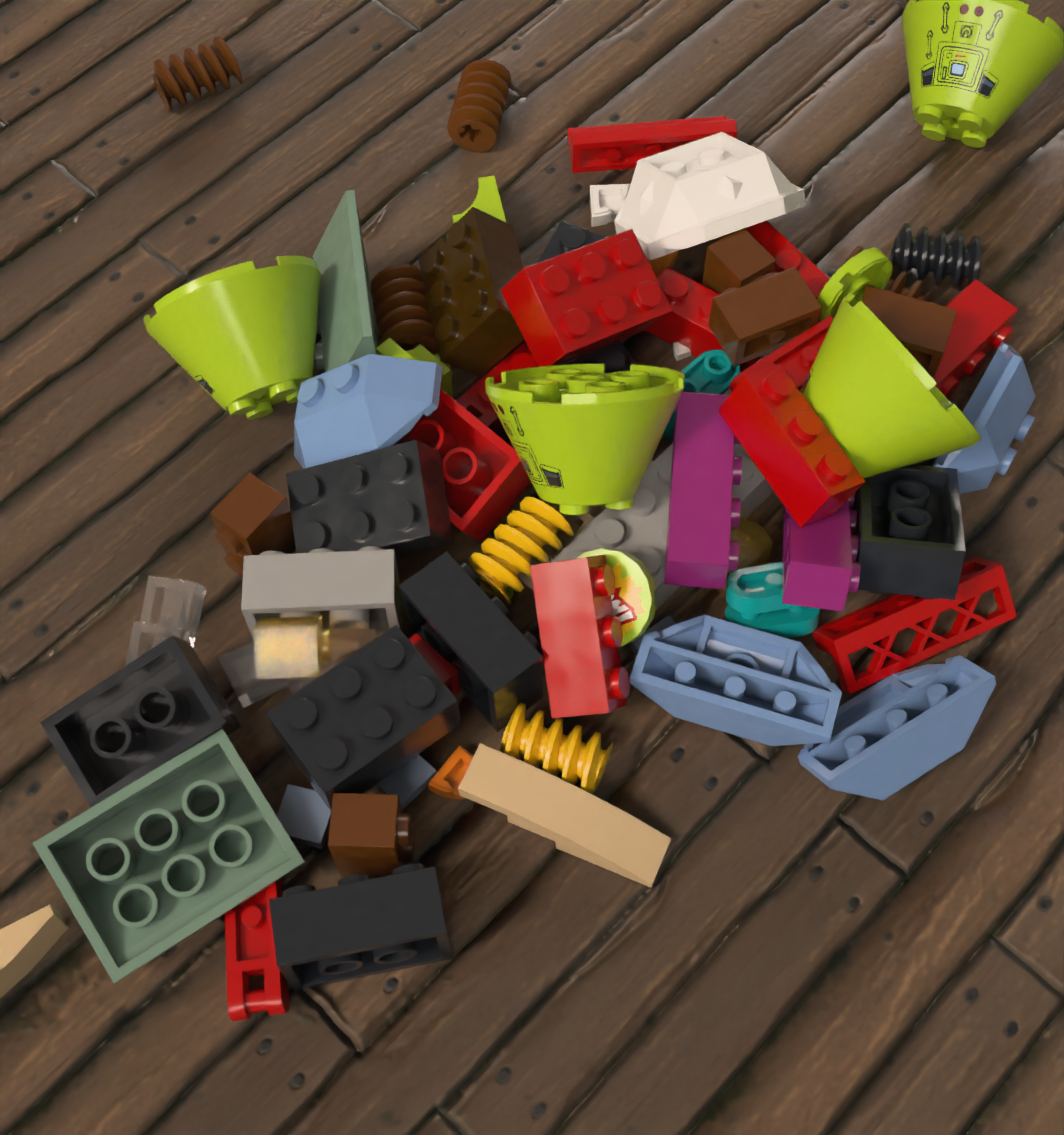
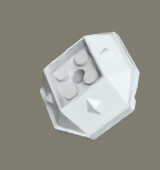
M720 132L638 160L628 194L614 223L617 234L633 229L646 257L649 260H653L806 206L804 189L790 183L765 152Z

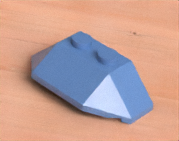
M1004 342L1000 344L962 412L979 433L982 440L973 447L937 457L932 466L957 469L960 494L988 488L996 472L1005 476L1017 453V450L1010 447L1013 439L1023 442L1035 419L1034 416L1027 414L1035 399V394L1023 358L1011 345Z
M367 354L301 382L294 420L295 458L304 469L394 445L414 427L423 414L428 416L438 408L443 368L433 362Z
M708 615L698 616L674 624L659 632L653 631L644 634L629 678L631 685L676 718L769 746L829 742L842 696L841 690L834 682L831 683L822 667L801 642Z
M961 655L947 658L945 664H926L890 675L838 707L830 741L826 743L804 744V749H801L798 755L800 765L830 789L885 800L964 749L996 686L995 676Z

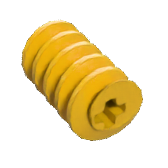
M525 497L520 502L521 511L513 510L507 516L508 525L500 524L494 530L496 540L487 538L481 544L484 555L474 552L468 558L469 565L476 573L481 586L492 597H498L505 606H508L511 601L504 589L507 586L518 592L524 589L517 575L521 572L531 577L530 565L532 564L530 561L533 558L542 563L550 561L543 547L548 545L556 550H560L563 547L556 533L561 531L569 536H573V530L566 519L552 506L534 497Z
M520 703L514 710L505 729L500 752L503 753L505 751V754L519 760L524 758V762L537 768L543 765V771L556 777L562 772V780L572 785H576L581 779V789L593 794L599 786L606 769L613 742L606 750L601 749V733L595 732L587 743L582 742V726L578 724L568 735H564L563 718H557L549 728L544 727L545 711L538 710L534 717L528 721L525 719L526 704Z

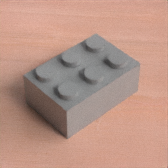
M367 546L358 551L335 552L330 549L319 548L311 550L309 553L285 554L280 551H265L259 555L244 556L241 611L258 652L362 648L395 625L403 632V605L399 590L401 582L394 549L384 550L376 546Z

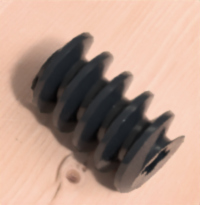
M904 223L895 236L889 261L893 264L892 270L895 265L899 266L900 273L906 271L909 274L912 268L917 269V278L924 281L929 272H934L935 285L940 286L946 275H951L952 288L957 289L964 278L968 279L969 285L975 279L978 280L983 250L981 239L978 236H973L966 247H964L963 234L956 232L947 244L946 232L939 229L932 240H929L928 227L921 226L916 235L912 237L911 224Z

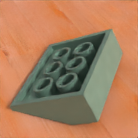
M355 190L345 191L313 254V260L316 261L321 272L316 334H321L322 343L315 344V359L317 369H325V372L367 354L377 355L376 348L378 344L370 280Z
M223 728L33 842L35 849L114 984L305 863Z

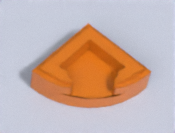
M459 745L428 783L429 790L450 799H467L459 795L458 787L474 755Z

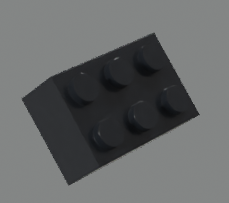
M418 440L286 473L296 553H309L311 550L319 548L330 549L335 552L358 551L363 547L376 546L384 550L394 549L395 556L399 557L454 544L440 451Z
M908 465L864 478L865 483L855 492L853 509L857 510L854 535L859 537L856 562H859L861 566L857 590H865L875 594L893 593L918 596L924 599L941 598L955 600L966 553L957 469Z
M446 551L399 585L407 629L412 635L417 633L458 671L462 693L496 732H499L508 725L514 710L520 703L526 704L527 710L543 698L544 671L542 647L528 631L521 633L513 625L509 610L498 597L493 596L489 598L482 591L480 581L473 569L465 562L458 564Z
M397 625L266 712L276 738L330 811L332 810L333 793L363 794L461 724L458 700Z
M171 636L40 722L90 808L222 728L228 736L242 727L191 644L175 636Z
M407 864L395 868L392 871V875L371 879L369 875L365 874L351 875L340 879L338 886L318 890L312 885L295 886L285 890L283 897L269 899L277 966L294 991L453 959L443 899L435 867L425 868L423 864Z

